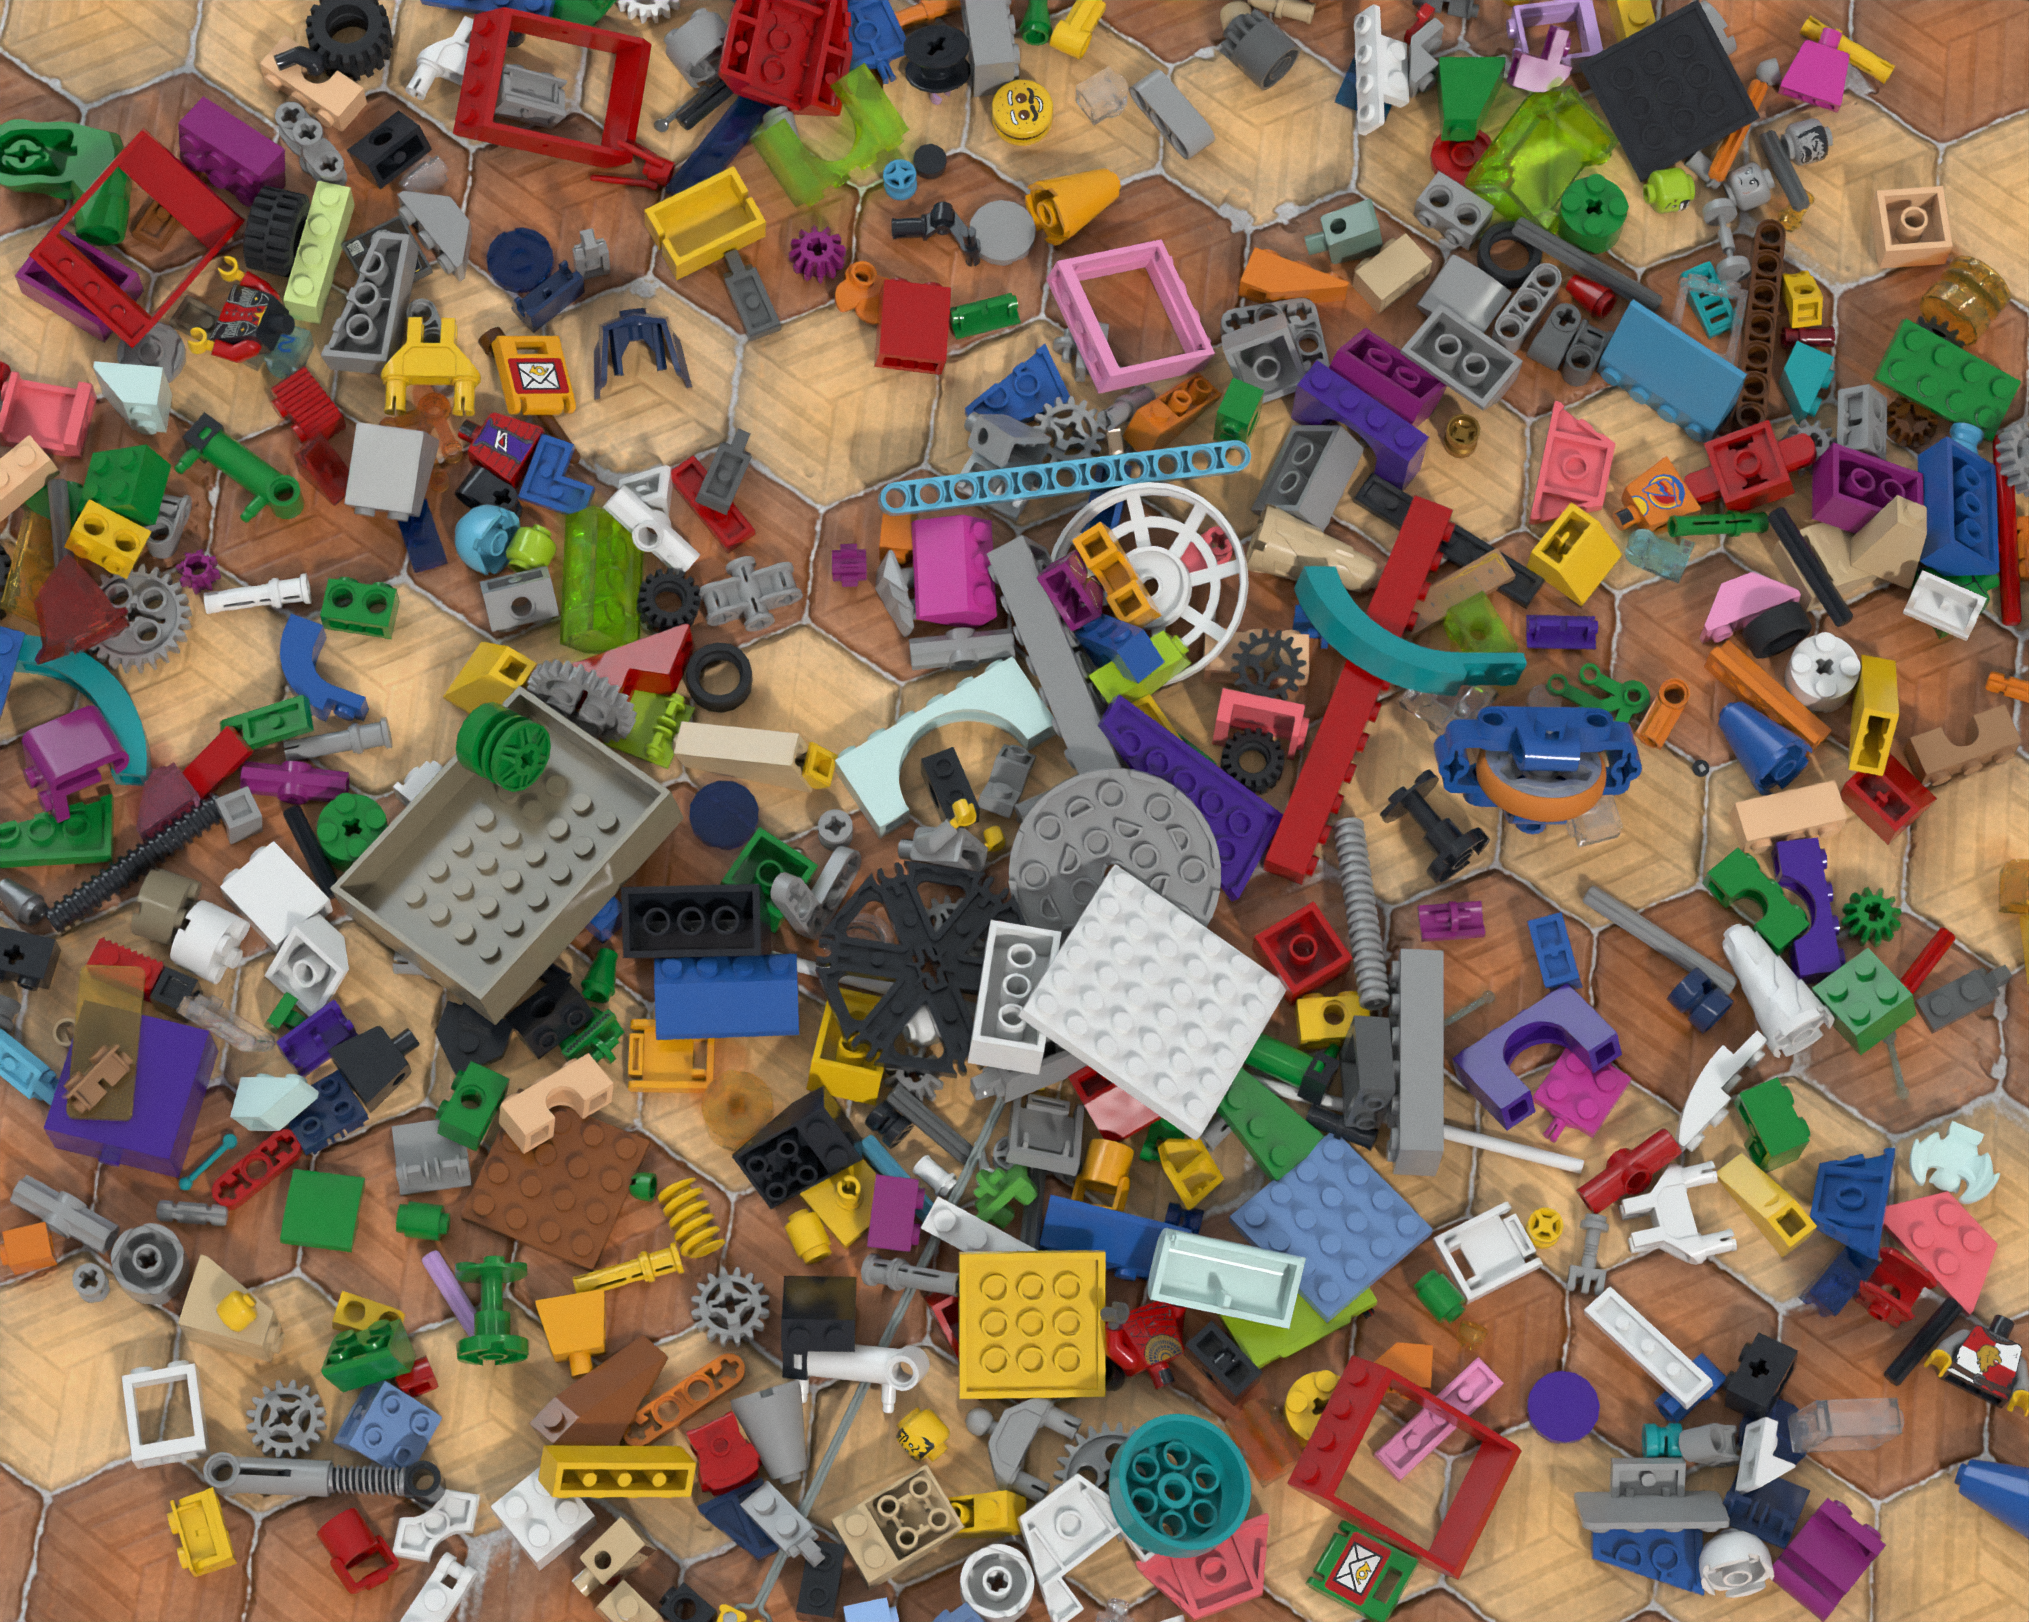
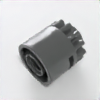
M1254 9L1251 14H1240L1228 24L1223 33L1226 40L1221 43L1222 48L1220 50L1226 58L1236 67H1239L1261 90H1267L1288 73L1298 59L1301 48L1279 27H1276L1260 10Z

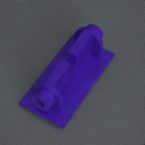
M1526 615L1527 648L1596 649L1595 634L1598 633V620H1595V616Z

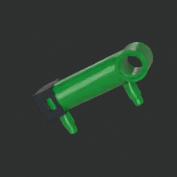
M205 412L182 437L187 451L174 466V470L178 474H183L199 459L204 464L207 462L211 463L252 493L255 497L240 515V519L243 522L248 523L253 517H256L266 504L271 507L275 516L281 519H292L302 512L304 499L299 482L294 477L283 475L228 435L223 425ZM284 493L293 494L292 498L287 501L277 500Z
M1262 1032L1244 1063L1298 1088V1097L1320 1107L1334 1082L1340 1061L1336 1059L1339 1047L1336 1044H1330L1324 1053L1317 1051L1313 1057Z

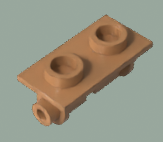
M105 1044L102 1045L89 1058L93 1064L83 1074L78 1070L63 1085L67 1091L61 1097L69 1099L73 1096L76 1100L71 1105L79 1113L82 1114L86 1109L90 1111L107 1093L98 1084L102 1078L113 1087L130 1070L129 1065L133 1060L123 1051L119 1056L115 1053L120 1047L118 1044H112L109 1048Z

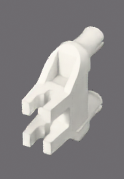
M465 16L453 37L434 43L420 52L416 59L418 68L405 88L410 96L415 97L419 93L417 99L424 100L435 77H442L460 86L462 85L473 19Z
M1712 1160L1683 1168L1677 1163L1670 1164L1651 1193L1621 1201L1622 1205H1619L1618 1208L1622 1221L1650 1215L1653 1225L1651 1229L1631 1233V1238H1628L1631 1254L1659 1248L1684 1262L1698 1265L1706 1260V1256L1737 1250L1736 1239L1731 1238L1734 1237L1731 1228L1707 1235H1701L1697 1232L1686 1193L1687 1188L1717 1183V1173L1712 1171L1715 1168Z

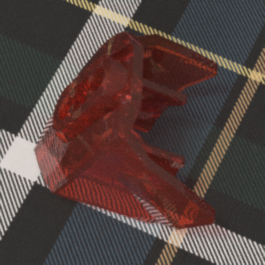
M70 555L63 557L39 589V596L34 601V609L42 642V648L34 660L37 665L67 656L72 651L74 655H77L131 626L126 618L129 613L127 608L115 609L96 582Z

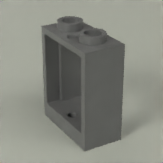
M1354 1015L1339 1053L1345 1127H1357L1362 1130L1380 1129L1395 1092L1389 1018Z

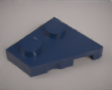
M762 1477L697 1506L701 1516L757 1561L778 1553L780 1549L740 1506L744 1500L764 1484Z

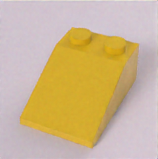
M839 988L849 1014L855 1020H864L882 998ZM828 1000L811 1061L806 1090L814 1091L824 1085L831 1096L876 1106L884 1067L874 1066V1062L880 1058L882 1053L877 1052L874 1060L868 1063L865 1058L871 1050L869 1045L860 1044L855 1051L851 1050L852 1041L857 1034L852 1036L847 1044L845 1043Z

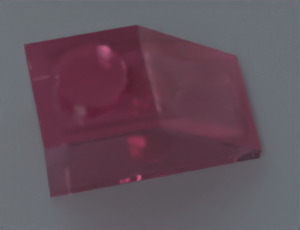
M174 762L167 767L161 766L150 774L149 779L144 783L136 824V831L142 843H145L144 838L147 836L150 838L155 836L154 831H162L164 824H172L174 817L177 819L182 817L181 812L186 811L188 813L191 805L198 806L200 804L198 793Z

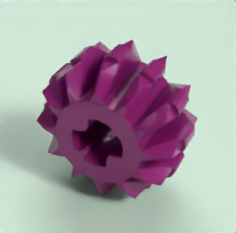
M815 224L811 227V233L801 229L799 239L792 238L790 243L792 250L789 252V261L794 263L793 271L796 274L804 273V280L806 282L815 276L821 284L824 275L834 280L836 276L835 269L842 270L844 267V260L842 258L846 256V248L844 245H840L841 237L839 234L831 236V229L828 226L822 232H818ZM819 252L820 256H815L814 253Z

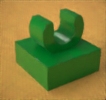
M286 991L267 1019L264 1027L276 1034L282 1024L291 1031L305 1021L306 1018L292 1010L298 999Z

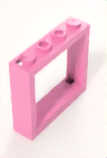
M1162 239L1057 261L1046 278L1099 394L1203 371L1215 354L1210 344L1211 339L1207 337L1201 325L1199 313L1193 307L1187 295L1185 283L1180 280L1173 265L1172 256H1169ZM1145 267L1186 354L1119 368L1079 281Z

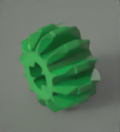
M1869 887L1864 888L1861 895L1854 892L1849 897L1850 903H1845L1842 908V912L1847 915L1841 921L1842 926L1852 927L1847 934L1848 938H1854L1856 935L1860 936V946H1864L1868 939H1870L1875 948L1880 946L1882 939L1890 942L1894 937L1893 932L1898 931L1901 927V922L1897 920L1902 914L1901 908L1892 907L1896 901L1895 896L1887 899L1882 897L1884 894L1883 888L1878 889L1875 895L1872 894ZM1868 913L1874 915V921L1869 920Z

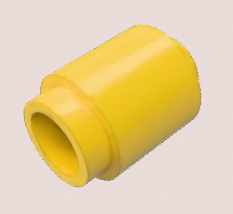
M802 1209L788 1217L789 1223L784 1228L798 1258L803 1259L805 1265L819 1262L832 1253L829 1248L831 1241L817 1212L809 1213L808 1209Z

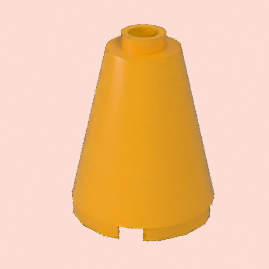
M1106 168L1039 180L1028 185L1027 189H1031L1030 194L1025 196L1027 211L1033 217L1036 230L1043 229L1048 235L1044 240L1056 246L1069 240L1119 197L1121 184L1118 176Z

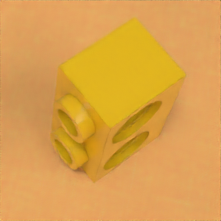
M89 499L72 528L64 547L73 551L77 556L86 558L104 567L108 572L127 579L152 531Z

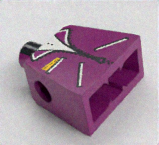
M1074 550L1052 562L1037 576V580L1071 631L1102 615L1103 586L1095 574L1088 569L1078 550Z

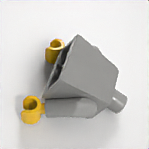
M960 799L952 805L955 814L953 819L947 818L938 827H917L913 839H901L898 845V856L901 860L984 872L987 853L989 851L996 852L1002 850L1006 840L999 826H992L983 832L986 841L984 844L965 828H958L959 826L972 825L977 817L974 805L972 803L968 805L966 799Z

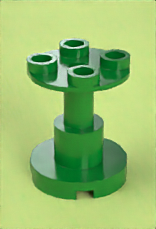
M486 1256L483 1258V1263L480 1264L473 1262L455 1264L456 1279L467 1283L481 1284V1311L474 1314V1336L463 1338L456 1343L458 1361L472 1365H483V1360H495V1365L518 1363L528 1358L529 1340L525 1337L511 1335V1314L503 1310V1283L525 1278L528 1275L527 1263H505L504 1256Z

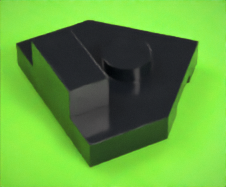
M448 1001L435 1033L456 1076L459 1070L465 1072L471 1061L484 1066L503 1059L514 1030L505 1019H501L494 1025L465 1002L460 1005Z

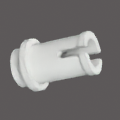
M929 1155L922 1157L913 1169L915 1175H918L935 1190L937 1197L942 1196L945 1199L950 1197L957 1182L954 1173H947Z

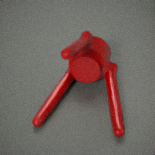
M618 139L616 141L618 146L646 161L642 175L647 176V180L594 174L590 176L591 181L646 187L657 191L659 185L668 186L674 173L676 162L657 155L637 142L633 146Z

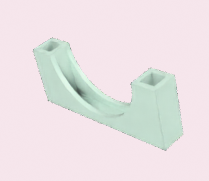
M1013 656L1005 661L998 659L987 666L985 672L978 677L973 678V676L963 679L957 684L956 689L949 694L944 695L942 693L934 696L927 702L926 707L920 711L905 713L897 720V724L887 730L881 728L873 732L867 738V742L857 748L853 745L844 749L838 755V759L835 760V772L880 839L909 822V808L901 793L899 777L906 756L923 736L946 724L975 721L990 724L1004 730L1029 751L1056 735L1052 725L1054 717Z

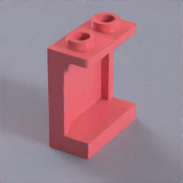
M12 371L9 382L5 381L1 390V401L3 402L0 412L1 446L14 448L30 435L45 453L82 459L97 400L93 385L91 383L78 382L77 389L27 381L21 379L19 372Z
M1223 688L1212 744L1225 747L1229 728L1242 731L1245 728H1251V732H1256V728H1260L1263 735H1266L1269 731L1273 734V737L1289 740L1290 746L1287 759L1294 760L1296 749L1303 751L1310 718L1303 717L1305 709L1303 704Z

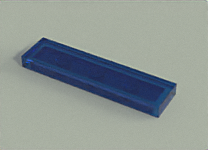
M738 96L665 186V192L673 196L724 171L764 122L762 117L771 110V107Z

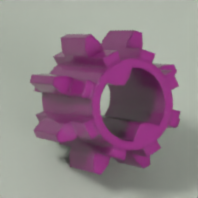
M840 544L841 550H832L833 581H842V587L858 586V581L867 580L866 549H857V544Z
M203 549L194 554H190V552L184 553L185 561H181V564L176 565L178 573L183 575L179 579L182 588L188 586L190 589L192 587L195 595L205 589L212 591V583L216 582V579H221L219 570L215 568L218 564L216 557L205 556ZM204 569L203 573L193 575L195 570Z

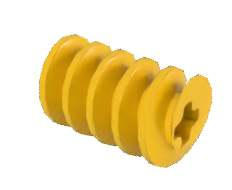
M696 1178L678 1181L666 1187L658 1195L659 1203L666 1205L663 1209L664 1215L667 1218H671L669 1221L670 1229L677 1231L674 1239L677 1243L682 1244L680 1253L689 1258L706 1256L718 1250L726 1243L725 1239H713V1236L720 1231V1227H708L707 1225L714 1219L715 1215L714 1213L702 1214V1210L709 1205V1201L696 1200L704 1192L702 1187L691 1188L690 1185L696 1181Z

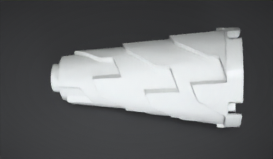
M1741 924L1733 925L1723 934L1725 939L1722 943L1724 954L1742 984L1741 988L1755 1013V1018L1764 1037L1768 1039L1766 1045L1773 1055L1780 1058L1781 1053L1779 1050H1782L1785 1056L1788 1057L1800 1052L1820 1039L1823 1034L1819 1027L1825 1023L1828 1029H1830L1834 1023V1017L1829 1008L1820 1002L1802 979H1798L1780 956L1777 957L1758 931L1754 932L1751 927L1742 926Z

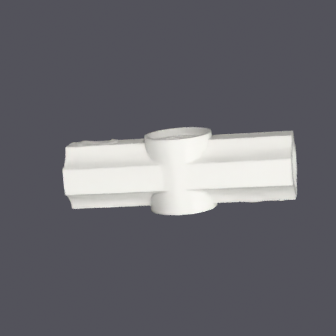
M626 485L621 486L603 506L607 512L632 534L633 543L637 548L642 551L652 552L668 568H674L673 572L678 575L679 570L686 572L700 556V553L671 528V521L665 513L649 508ZM647 527L652 528L657 535L649 532Z

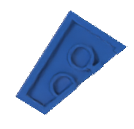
M1696 1528L1683 1529L1680 1532H1667L1663 1529H1646V1531L1640 1533L1629 1532L1625 1529H1610L1605 1533L1591 1531V1559L1704 1596L1699 1571V1557L1703 1549L1702 1530Z

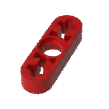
M281 1129L276 1131L216 1179L211 1191L216 1204L227 1207L228 1211L239 1208L301 1157L303 1150L292 1130ZM282 1140L286 1143L294 1141L291 1144L293 1149L291 1153L287 1154L285 1151H282L275 1156L278 1162L276 1166H273L270 1158L264 1154L269 1150L272 1156L280 1150L278 1143ZM254 1161H262L267 1165L266 1174L258 1179L251 1178L247 1174L248 1166ZM241 1173L244 1181L250 1187L245 1189L244 1185L240 1184L234 1190L236 1194L234 1199L231 1200L229 1197L221 1199L224 1195L222 1188L226 1185L230 1189L234 1188L240 1183L236 1176Z

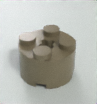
M155 867V870H151L148 873L137 898V902L141 903L140 914L133 912L131 922L132 933L172 947L179 928L185 931L189 925L190 920L185 917L194 905L201 901L198 900L201 892L202 882Z

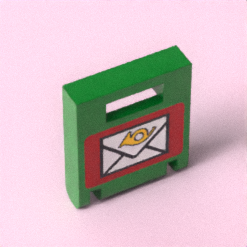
M1341 1520L1338 1529L1346 1533L1348 1537L1346 1538L1334 1532L1313 1569V1573L1324 1578L1321 1582L1316 1578L1309 1577L1306 1585L1372 1622H1387L1416 1571L1419 1560L1349 1522ZM1391 1568V1572L1398 1575L1400 1579L1387 1603L1384 1604L1375 1599L1374 1596Z

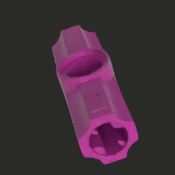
M244 761L240 776V789L248 786L251 794L274 796L290 804H306L308 800L331 802L339 794L349 793L350 789L349 772L315 769L311 765L300 761H285L282 765Z

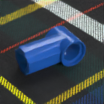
M1703 1352L1692 1362L1712 1380L1713 1386L1687 1410L1665 1391L1655 1400L1654 1404L1667 1421L1679 1423L1702 1400H1708L1723 1386L1726 1376Z

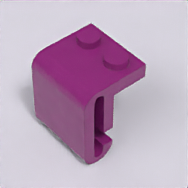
M94 705L83 707L27 731L22 738L27 766L23 770L25 781L30 789H37L39 792L37 797L45 813L50 811L57 823L70 818L66 795L102 781L101 773L97 769L98 767L110 763L115 773L118 774L129 763V755L99 708Z
M1828 1497L1772 1565L1774 1571L1772 1581L1822 1622L1827 1619L1844 1595L1847 1594L1871 1562L1886 1546L1881 1541L1882 1536L1876 1529L1868 1524L1862 1526L1851 1517L1853 1513L1845 1504L1838 1500L1833 1502Z

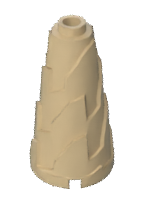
M1268 503L1265 505L1257 522L1259 525L1256 532H1253L1246 553L1249 571L1267 573L1297 581L1304 566H1336L1345 589L1362 593V591L1367 592L1369 588L1375 589L1377 587L1382 570L1377 568V563L1373 561V558L1353 550V547L1324 534L1320 528L1288 514L1277 506Z

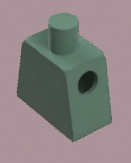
M1367 199L1321 216L1320 220L1323 231L1304 236L1309 256L1328 251L1332 264L1376 256L1380 253L1379 251L1383 246L1372 199Z

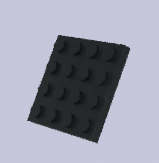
M1699 0L1691 2L1579 63L1640 182L1648 179L1653 171L1667 169L1697 151L1760 119Z

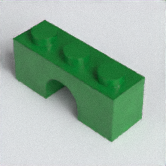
M1737 847L1707 872L1702 884L1725 909L1740 899H1749L1757 903L1762 910L1763 918L1754 925L1752 930L1754 932L1758 931L1778 957L1794 941L1800 939L1805 934L1810 923L1807 921V915L1802 908L1796 904L1792 905L1783 896L1784 892L1781 886L1774 879H1768L1759 870L1760 866L1756 859L1749 853L1744 854Z

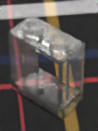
M1688 274V278L1682 277L1678 283L1671 324L1679 330L1688 291L1736 300L1726 354L1716 353L1734 365L1749 290L1741 289L1742 284L1734 281L1722 280L1721 285L1709 283L1708 277L1702 275Z
M1898 1399L1816 1400L1788 1417L1792 1452L1874 1450L1903 1434L1904 1416L1902 1410L1899 1409Z

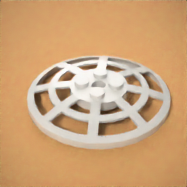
M1145 482L1129 484L1106 492L1076 513L1058 538L1051 554V560L1054 562L1065 556L1071 545H1074L1072 540L1081 535L1080 531L1100 512L1118 502L1127 500L1131 520L1113 528L1112 531L1117 540L1134 531L1137 548L1126 555L1143 584L1149 579H1156L1159 585L1158 591L1151 598L1162 616L1142 629L1151 630L1153 637L1163 630L1166 632V626L1182 617L1195 626L1182 638L1187 647L1198 639L1203 632L1218 641L1208 654L1197 663L1182 670L1163 685L1166 686L1184 680L1202 670L1231 641L1241 622L1247 602L1249 586L1247 561L1242 544L1232 525L1217 508L1203 497L1188 489L1167 483ZM1141 496H1169L1194 505L1185 524L1166 517H1145ZM1206 514L1215 520L1226 534L1234 550L1236 560L1220 565L1217 564L1210 546L1197 533ZM1148 528H1165L1175 531L1179 535L1171 548L1167 550L1162 547L1151 546ZM1190 542H1193L1202 553L1208 566L1207 569L1189 573L1186 565L1180 559ZM1239 574L1238 602L1232 621L1227 630L1212 621L1220 598V579ZM1210 583L1209 600L1206 610L1202 615L1188 605L1192 594V587ZM1106 591L1103 592L1102 606L1109 605V603L1106 600V597L1108 596Z

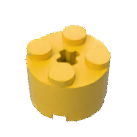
M1322 1370L1302 1376L1292 1385L1286 1397L1283 1408V1425L1289 1438L1301 1448L1305 1449L1322 1415L1318 1414L1315 1416L1313 1414L1315 1406L1319 1409L1326 1407L1341 1378L1331 1371Z

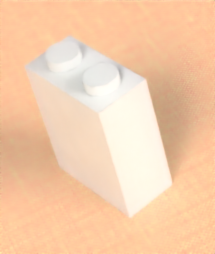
M274 841L267 847L261 846L254 851L249 859L250 861L240 870L236 868L228 873L223 880V884L220 886L224 899L244 920L250 922V926L276 953L279 952L294 925L317 914L325 918L333 911L330 899Z

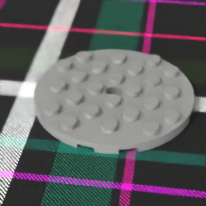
M1102 768L1077 774L1062 781L1044 794L1030 809L1018 829L1013 842L1009 863L1011 897L1014 894L1027 926L1061 932L1059 949L1103 882L1106 868L1113 864L1120 865L1130 875L1204 927H1207L1213 917L1221 884V861L1215 836L1208 821L1195 803L1177 787L1158 776L1127 768Z

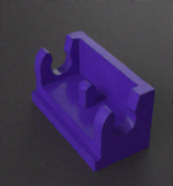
M333 999L276 1041L280 1053L294 1071L305 1078L330 1059L329 1049L358 1034L350 1019L347 1020L340 1006Z

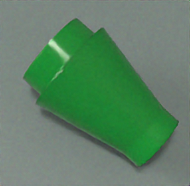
M1028 0V6L1020 26V34L1027 44L1034 46L1043 45L1048 42L1053 32L1048 11V0Z
M608 948L598 949L593 963L581 982L582 995L587 1000L595 1003H607L610 997L615 994L618 954L614 950Z

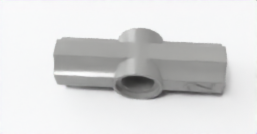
M963 627L949 630L945 635L909 639L912 670L949 667V669L954 671H966L979 666V663L994 662L998 659L1005 661L1012 656L1015 659L1012 628L976 632L972 628Z
M28 1175L19 1180L10 1199L13 1205L42 1220L41 1222H46L50 1230L68 1239L71 1236L103 1255L111 1249L120 1230L118 1225L89 1210L84 1202L64 1191L59 1193Z

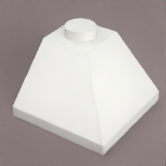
M320 914L294 925L264 976L284 994L287 991L298 999L296 1005L310 1017L330 1002L349 970L345 938Z

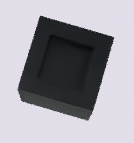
M165 967L150 999L155 1010L188 1024L203 995V991L198 980Z
M684 1582L678 1589L672 1586L659 1601L662 1605L659 1613L666 1622H714L718 1618L717 1611ZM683 1603H690L695 1606L696 1612L692 1618L683 1620L675 1614L677 1607Z

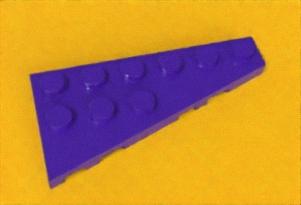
M1117 695L1112 699L1097 726L1130 769L1147 772L1171 783L1186 794L1200 809L1211 827L1218 846L1221 861L1220 887L1232 902L1239 899L1278 828L1283 814L1121 695Z

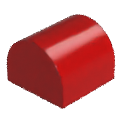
M427 1356L415 1360L411 1372L395 1377L400 1390L412 1398L439 1387Z

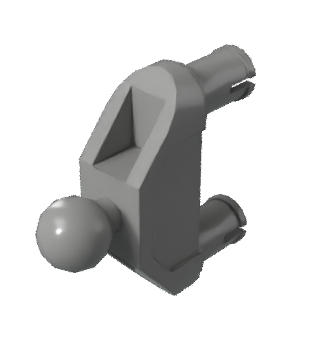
M1033 1398L1004 1410L999 1422L994 1421L991 1412L982 1407L972 1409L965 1419L966 1427L973 1435H992L988 1441V1453L997 1488L1001 1491L1013 1490L1037 1503L1046 1495L1050 1483H1046L1021 1471L1022 1467L1020 1464L1039 1427L1043 1428V1426H1046L1073 1441L1076 1431L1079 1430L1083 1419L1055 1407L1051 1398Z

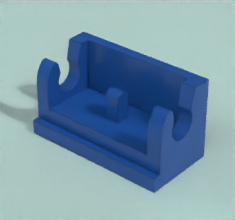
M1562 912L1527 921L1545 988H1549L1551 992L1566 983L1574 990L1582 988Z

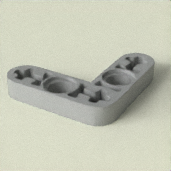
M1295 298L1228 310L1222 316L1220 333L1225 335L1234 331V328L1230 327V323L1233 320H1236L1237 324L1244 328L1251 325L1249 317H1254V324L1260 322L1259 318L1263 314L1276 316L1286 311V318H1288V323L1306 373L1311 368L1310 362L1318 360L1328 368L1330 366L1317 308L1309 299ZM1302 310L1304 314H1307L1306 320H1300V317L1296 316V311ZM1305 338H1310L1317 343L1318 348L1313 352H1305L1300 348L1299 342Z
M845 846L837 847L812 891L800 877L786 872L780 873L776 877L771 888V899L799 935L813 940L820 938L821 932L832 920L861 865L860 852Z

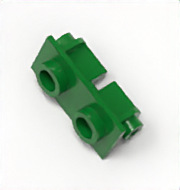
M1012 293L950 308L949 319L956 340L1021 324L1017 311L1018 301L1016 295H1012Z

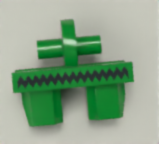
M591 1007L590 1009L595 1016L584 1024L586 1029L578 1036L575 1033L571 1034L558 1045L567 1062L574 1058L578 1060L589 1053L596 1063L603 1059L608 1064H612L616 1057L611 1050L620 1043L618 1038L625 1032L611 1010L607 1009L605 1012H602L595 1007Z

